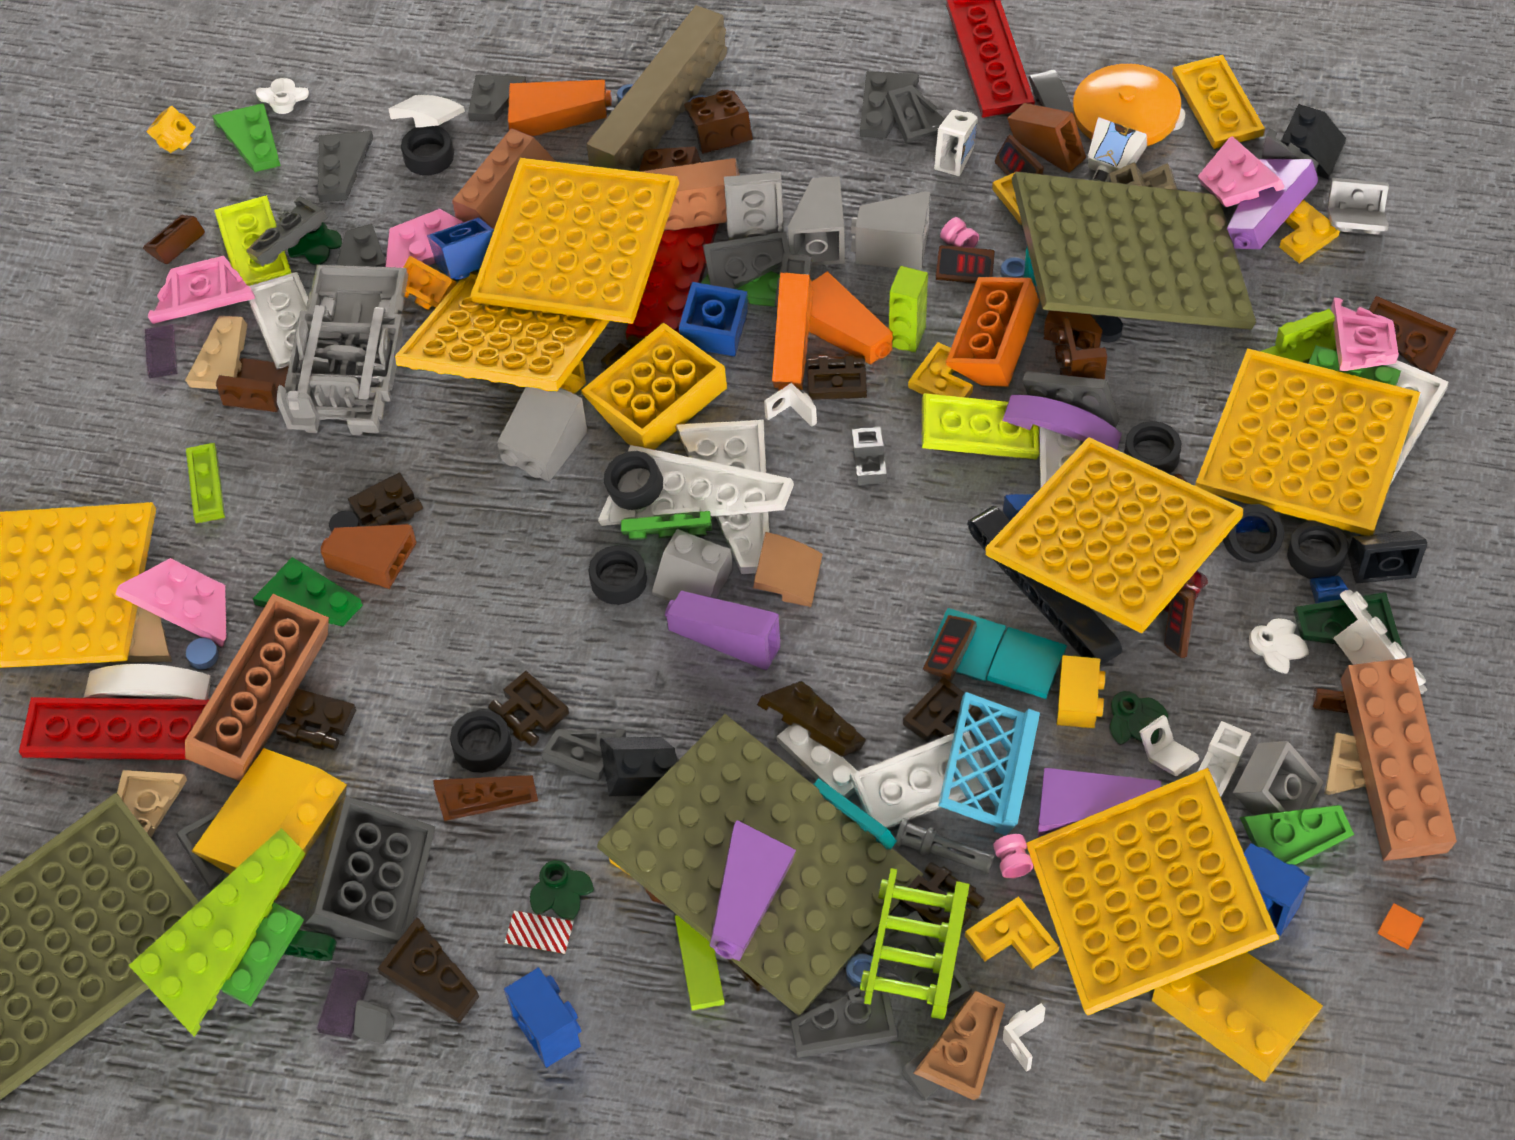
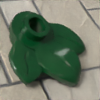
M322 222L317 230L308 232L300 238L298 244L288 248V254L290 258L305 255L310 264L321 265L328 260L330 249H337L342 246V238L337 231L328 229L326 224Z
M1122 691L1116 694L1111 701V711L1114 716L1109 727L1111 735L1119 745L1127 742L1131 736L1143 743L1139 733L1140 730L1162 715L1168 718V713L1164 706L1153 698H1139L1133 692ZM1123 702H1128L1132 706V710H1127L1123 706ZM1159 728L1151 735L1152 744H1156L1158 741Z
M552 860L542 867L539 874L540 882L532 888L530 893V904L535 915H540L552 908L559 917L573 920L580 910V896L593 892V883L585 872L571 870L566 863ZM554 875L562 876L557 881L550 880Z

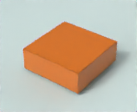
M1393 903L1377 934L1408 950L1424 919Z

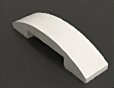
M113 665L90 671L84 698L134 696L207 700L212 678L210 675L166 665Z
M1221 721L1209 744L1208 752L1198 771L1205 768L1209 769L1221 799L1251 736V733Z

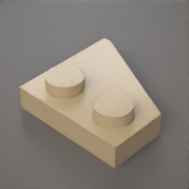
M1337 732L1334 736L1324 792L1327 795L1366 787L1355 736Z

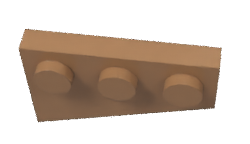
M974 991L966 999L913 1073L972 1100L979 1098L1005 1004Z

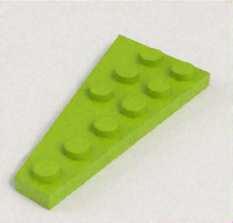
M282 828L128 965L194 1037L201 1028L199 1024L208 1009L211 1010L218 1000L216 996L225 981L230 980L256 937V930L263 918H267L271 912L272 904L280 890L286 887L305 856L304 851Z

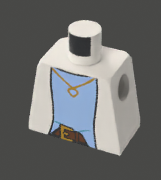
M952 110L938 128L935 170L956 176L961 175L975 146L977 116L970 112ZM953 147H955L954 150H957L956 154L951 151Z
M1098 117L1088 153V167L1096 171L1092 180L1109 182V173L1133 162L1136 164L1147 147V134Z

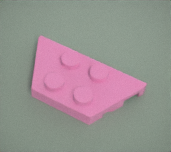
M1233 136L1225 142L1198 175L1201 185L1216 196L1225 207L1239 204L1244 200L1260 197L1259 191L1273 186L1276 191L1285 188L1282 180Z
M438 209L390 228L386 267L403 268L409 256L428 266L435 264L427 235L464 222L442 209Z
M220 256L172 268L166 278L165 285L157 295L159 303L155 311H149L148 318L152 324L255 299V295L239 273L233 269L225 256Z
M1334 297L1331 309L1335 315L1333 325L1339 370L1347 371L1396 363L1399 353L1393 320L1381 315H1375L1362 307H1359L1357 312L1343 307L1342 299Z
M170 558L118 586L115 595L202 638H208L216 645L223 647L226 640L224 584Z

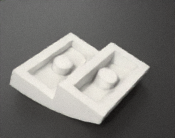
M415 95L389 108L391 119L413 117L416 127L439 126L465 112L464 106L452 100L433 95Z

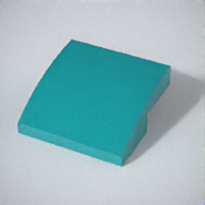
M947 608L930 652L948 615L976 621L977 629L956 673L986 683L990 667L1003 639L1006 626Z
M1008 627L990 667L987 680L1047 699L1062 662V655L1066 653L1067 645Z

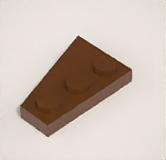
M1376 296L1368 310L1375 315H1381L1393 320L1398 353L1417 369L1434 375L1457 329Z
M533 775L433 780L444 821L538 801Z

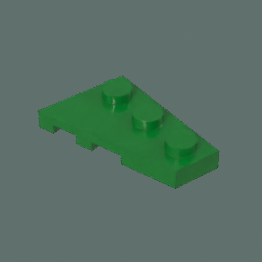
M293 557L253 598L256 606L265 607L272 594H275L328 617L329 624L342 627L363 606L360 598Z

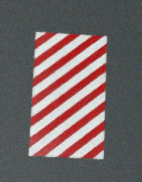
M514 911L505 943L565 954L574 921Z

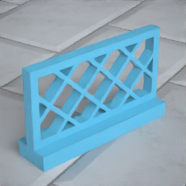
M965 692L962 696L938 806L995 826L994 832L1006 836L1018 824L1040 712L1028 708L1023 713ZM969 704L979 707L985 718L975 722L968 712ZM1004 716L1014 720L1012 730L1004 733L996 718ZM989 722L997 737L986 741L978 728ZM971 730L980 745L968 749L962 736ZM1001 741L1007 751V756L998 760L990 745ZM982 749L991 762L990 765L984 768H980L972 755ZM963 758L967 760L973 770V773L962 777L956 767L957 761ZM995 768L1001 778V784L993 788L984 773ZM975 777L978 778L986 791L977 796H974L966 783ZM958 785L967 798V801L963 803L949 799L950 790ZM989 796L996 807L994 815L984 812L978 801Z

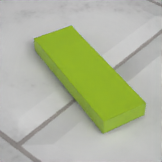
M215 443L186 448L193 516L196 524L225 518Z
M675 915L691 1010L725 1005L714 948L710 947V942L678 915Z

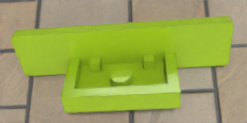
M1330 309L1319 313H1311L1306 318L1295 322H1287L1278 328L1275 346L1260 352L1308 363L1316 345L1337 351L1333 325L1335 315Z

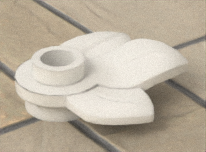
M288 78L275 79L271 83V87L256 89L258 100L269 103L273 111L279 114L291 112L296 102L305 100L309 95L308 88H295L294 82Z
M1273 619L1267 626H1256L1249 634L1251 650L1257 655L1263 656L1266 664L1278 672L1287 674L1290 668L1289 660L1301 659L1309 655L1307 644L1301 637L1294 634L1296 624L1290 620Z

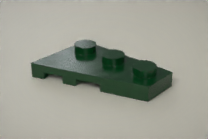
M1386 592L1362 596L1368 604V607L1365 608L1372 618L1378 617L1387 629L1385 635L1391 643L1397 642L1402 647ZM1343 599L1297 606L1293 611L1300 637L1307 641L1338 645L1333 638L1358 620Z

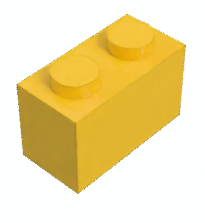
M1062 655L1057 725L1095 729L1096 717H1102L1104 698H1098V689L1104 690L1105 671H1100V658Z

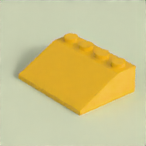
M662 323L585 386L581 392L626 443L655 450L677 431L676 424L687 423L726 390L727 382L724 365L671 327Z
M263 748L197 842L192 853L231 874L282 828L304 851V859L332 818L334 809L345 797L347 784L320 768ZM284 888L280 890L279 894L277 895L274 901L277 900V898L279 897Z
M1248 952L1155 988L1152 1001L1264 1083L1323 1008V1005Z

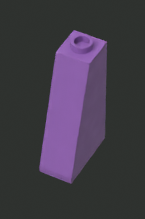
M1260 159L1264 165L1282 180L1285 188L1276 191L1273 186L1259 191L1260 197L1244 200L1239 203L1227 228L1234 249H1261L1317 184L1318 177L1312 159Z
M680 591L677 598L671 600L667 605L665 616L667 617L669 631L767 671L780 649L779 614L685 591Z
M1044 768L1037 838L1161 787V781Z
M738 820L734 824L729 842L710 947L714 948L718 955L726 959L734 958L740 962L788 872L796 850Z

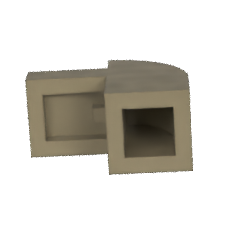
M1135 162L1109 173L1112 183L1177 190L1173 172L1168 163L1144 174L1140 172Z

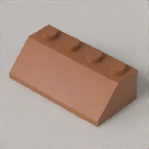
M511 128L452 200L456 218L466 222L479 217L495 229L520 158L556 161L534 137Z

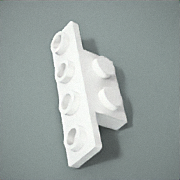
M1344 590L1339 594L1358 620L1333 639L1353 665L1407 657L1402 647L1397 642L1391 643L1385 635L1387 629L1382 621L1376 616L1372 618L1365 609L1368 607V604L1360 593ZM1414 667L1420 694H1423L1427 691V688L1424 686L1426 680L1421 672Z

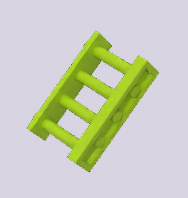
M891 868L889 879H882L878 899H883L884 904L870 971L863 970L860 990L866 991L864 1004L871 1005L873 992L878 990L927 1000V1004L933 1005L931 1017L945 1020L970 884L957 881L955 892H948L947 895L895 885L897 869ZM892 898L945 908L944 912L950 913L949 923L942 922V925L889 915ZM886 928L938 938V942L945 943L943 954L936 953V956L884 946ZM880 959L933 969V973L939 974L937 985L930 984V987L878 977L877 972Z

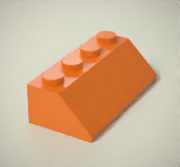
M978 277L946 359L948 367L981 386H1009L1040 302L1031 278Z

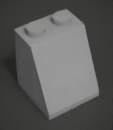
M840 176L812 178L788 225L790 254L811 256V266L845 264V232Z
M924 191L861 205L858 217H853L851 223V234H855L852 236L851 252H856V264L890 268L904 266L922 271L929 233L930 192Z
M526 386L497 441L501 459L510 466H517L525 470L534 478L540 477L550 482L588 433L582 398L562 388H559L558 391H544L543 389Z

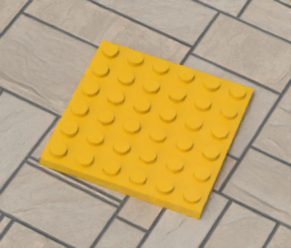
M520 158L470 295L474 303L633 324L679 185L678 177Z
M472 271L468 277L459 280L395 355L397 366L409 367L413 370L422 369L434 371L438 374L446 373L459 375L464 378L484 379L494 383L515 384L518 387L527 386L543 389L544 391H558L609 321L474 303L470 295L479 272Z
M1247 348L1195 486L1217 496L1250 505L1260 504L1276 512L1309 521H1318L1361 535H1374L1421 392Z
M1088 437L986 546V556L1143 633L1243 517L1244 508Z
M153 502L0 512V668L128 660L138 606L115 594L120 584L145 572L156 514V507Z
M1208 768L1026 843L1082 1007L1087 1016L1279 939Z

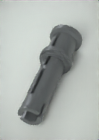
M903 818L896 835L897 842L895 846L905 845L919 850L923 856H929L932 853L956 863L981 870L989 874L995 858L993 853L990 854L964 843L937 835L935 828L929 827L925 829L909 823V819ZM911 834L922 839L919 840L908 835ZM934 843L942 845V847L935 846ZM951 848V849H953V850H956V851L965 853V854L970 855V856H973V857H975V858L972 859V858H969V857H967V856H964V855H961V854L952 852V851H950V850H948V849Z

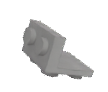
M1331 178L1327 213L1331 226L1343 232H1349L1352 229H1363L1364 232L1369 234H1379L1380 231H1388L1389 224L1384 213L1389 189L1388 182Z

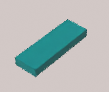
M818 778L813 785L819 789V793L823 795L824 799L855 821L862 830L868 831L875 836L876 841L885 846L887 850H891L897 840L885 826Z

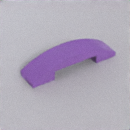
M1011 395L1002 420L1030 430L1034 424L1083 442L1090 437L1116 450L1122 435L1121 432L1108 422L1088 411L1061 401L1031 395Z

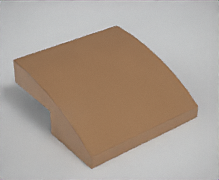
M765 532L753 588L782 594V601L811 607L823 554L793 539Z

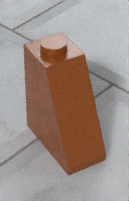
M1024 103L1007 118L1013 137L1021 145L1061 170L1070 173L1087 158L1072 112Z
M408 524L334 528L329 538L324 539L320 551L326 568L390 589L417 542L413 528Z

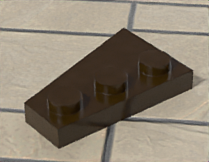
M802 681L762 695L757 706L765 711L770 707L783 715L781 720L790 726L794 723L802 726L809 731L808 735L811 739L841 757L862 749L866 741L856 731L854 726L847 723L835 712L832 706L825 703L813 692L810 686Z
M416 917L377 968L380 975L459 1024L479 998L477 990L457 965L446 955L440 944L430 935L418 917Z

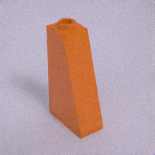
M605 80L510 83L509 130L512 128L533 137L607 118V107L612 106L611 90H606Z
M828 271L811 281L813 297L809 326L810 333L850 354H854L855 357L865 356V362L870 365L878 359L885 358L892 351L893 332Z
M780 272L772 375L774 388H778V391L790 383L797 389L803 390L813 297L810 275Z

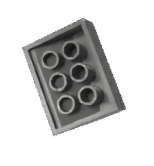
M345 796L333 811L303 926L332 936L397 944L413 922L436 826Z

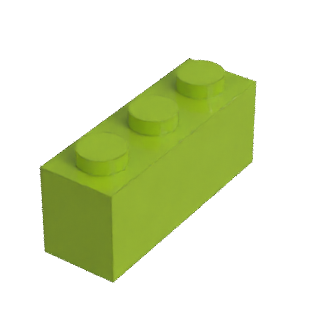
M900 266L890 289L889 329L893 332L892 347L899 350L916 353L926 329L928 272Z

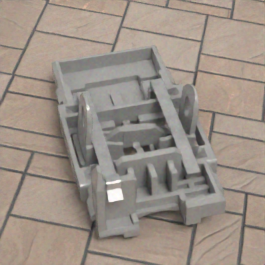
M343 265L316 266L313 286L306 306L308 310L300 311L285 388L279 385L277 391V405L287 429L317 433L320 420L342 419L347 420L348 428L353 435H363V432L379 433L380 419H383L385 401L391 400L389 391L393 389L397 368L395 355L400 350L403 336L401 327L405 325L403 315L400 313L403 312L409 276L406 268ZM341 337H348V339H347L346 342H345V345H339V343H338V342H335V341H325V340H337V341H341ZM354 337L359 338L362 342H368V345L361 344L360 347L351 346ZM339 360H343L340 375H336ZM349 361L357 362L355 375H346Z

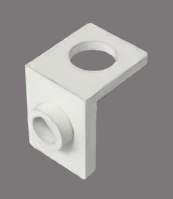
M792 383L764 401L765 418L767 420H770L791 406L811 427L817 424L816 406L813 404L812 399L808 394L802 393ZM783 398L782 402L772 409L774 403L778 399Z
M1160 716L1140 730L1139 733L1148 761L1168 773L1178 776L1199 761L1197 753L1174 741L1166 716ZM1162 728V738L1158 743L1152 744V733L1156 729Z
M1042 1003L1028 1012L1022 1010L1016 1013L1009 1020V1024L1004 1026L1003 1041L1026 1072L1031 1069L1033 1057L1019 1037L1044 1021L1045 1007Z

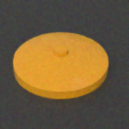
M1115 64L1096 70L1079 84L1073 98V116L1078 128L1091 140L1099 117L1147 134V146L1163 140L1174 130L1180 116L1181 97L1176 85L1162 72L1139 64Z

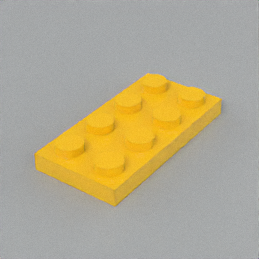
M1223 55L1173 67L1172 75L1213 149L1222 147L1231 136L1239 142L1264 136L1265 127Z

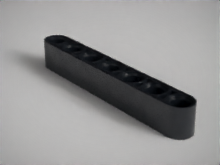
M991 506L968 520L967 525L973 538L986 551V546L1010 520L998 507ZM994 560L1081 657L1100 658L1101 667L1122 653L1119 639L1090 607Z

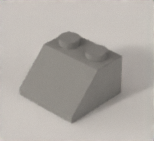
M677 529L663 552L652 595L670 602L677 598L680 591H685L716 599L733 571L731 549Z
M1288 741L1258 743L1233 794L1254 815L1311 808L1323 781Z

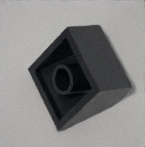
M1298 104L1281 142L1286 146L1290 143L1294 144L1302 153L1309 155L1319 162L1316 172L1317 176L1329 180L1346 143V137L1324 111Z
M1391 531L1384 534L1353 536L1348 550V557L1355 584L1416 578L1427 547V540L1414 531Z
M608 737L600 739L609 797L644 796L677 762L675 748L663 737Z

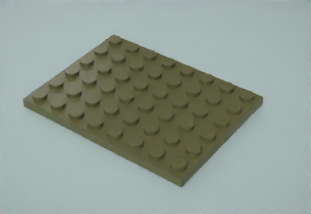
M1015 172L1013 175L1012 184L1043 310L1250 330L1256 324L1233 242L1227 229L1228 225L1222 205L1213 194Z
M724 714L598 841L597 848L709 942L711 940L729 842L736 821L738 820L795 849L796 853L792 864L740 962L734 958L731 960L800 1017L858 952L863 942L869 939L879 928L884 904L883 899H878L882 879H889L890 869H897L895 885L908 887L918 874L922 877L924 874L894 849L887 850L885 846L878 843L875 836L868 831L862 830L855 821L824 799L816 786L729 716ZM892 898L889 915L899 906V899Z
M117 792L0 877V1100L147 990L149 987L128 965L199 902Z

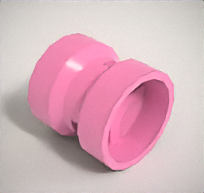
M955 217L945 224L940 233V238L948 245L975 248L979 241V234L972 228H967L965 222L960 218Z
M1010 834L995 841L993 848L996 856L1001 859L999 867L1004 878H1018L1031 872L1033 863L1031 857L1026 854L1027 844L1023 835Z

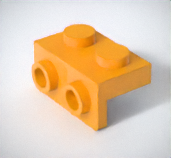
M409 256L403 268L407 269L409 275L405 298H408L409 295L416 297L414 302L427 310L431 306L436 308L457 284L455 280L412 256Z

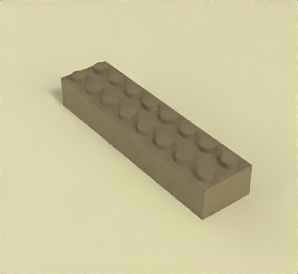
M695 5L586 144L589 166L636 171L638 169L644 152L659 145L664 133L672 128L677 116L685 111L684 104L693 95L696 96L703 82L711 77L716 65L726 57V28L724 27V17L722 14Z

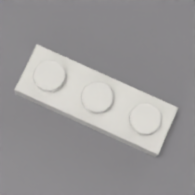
M794 723L777 735V743L815 779H821L845 798H849L856 792L849 776L857 772V770L843 757L811 739L808 735V730Z

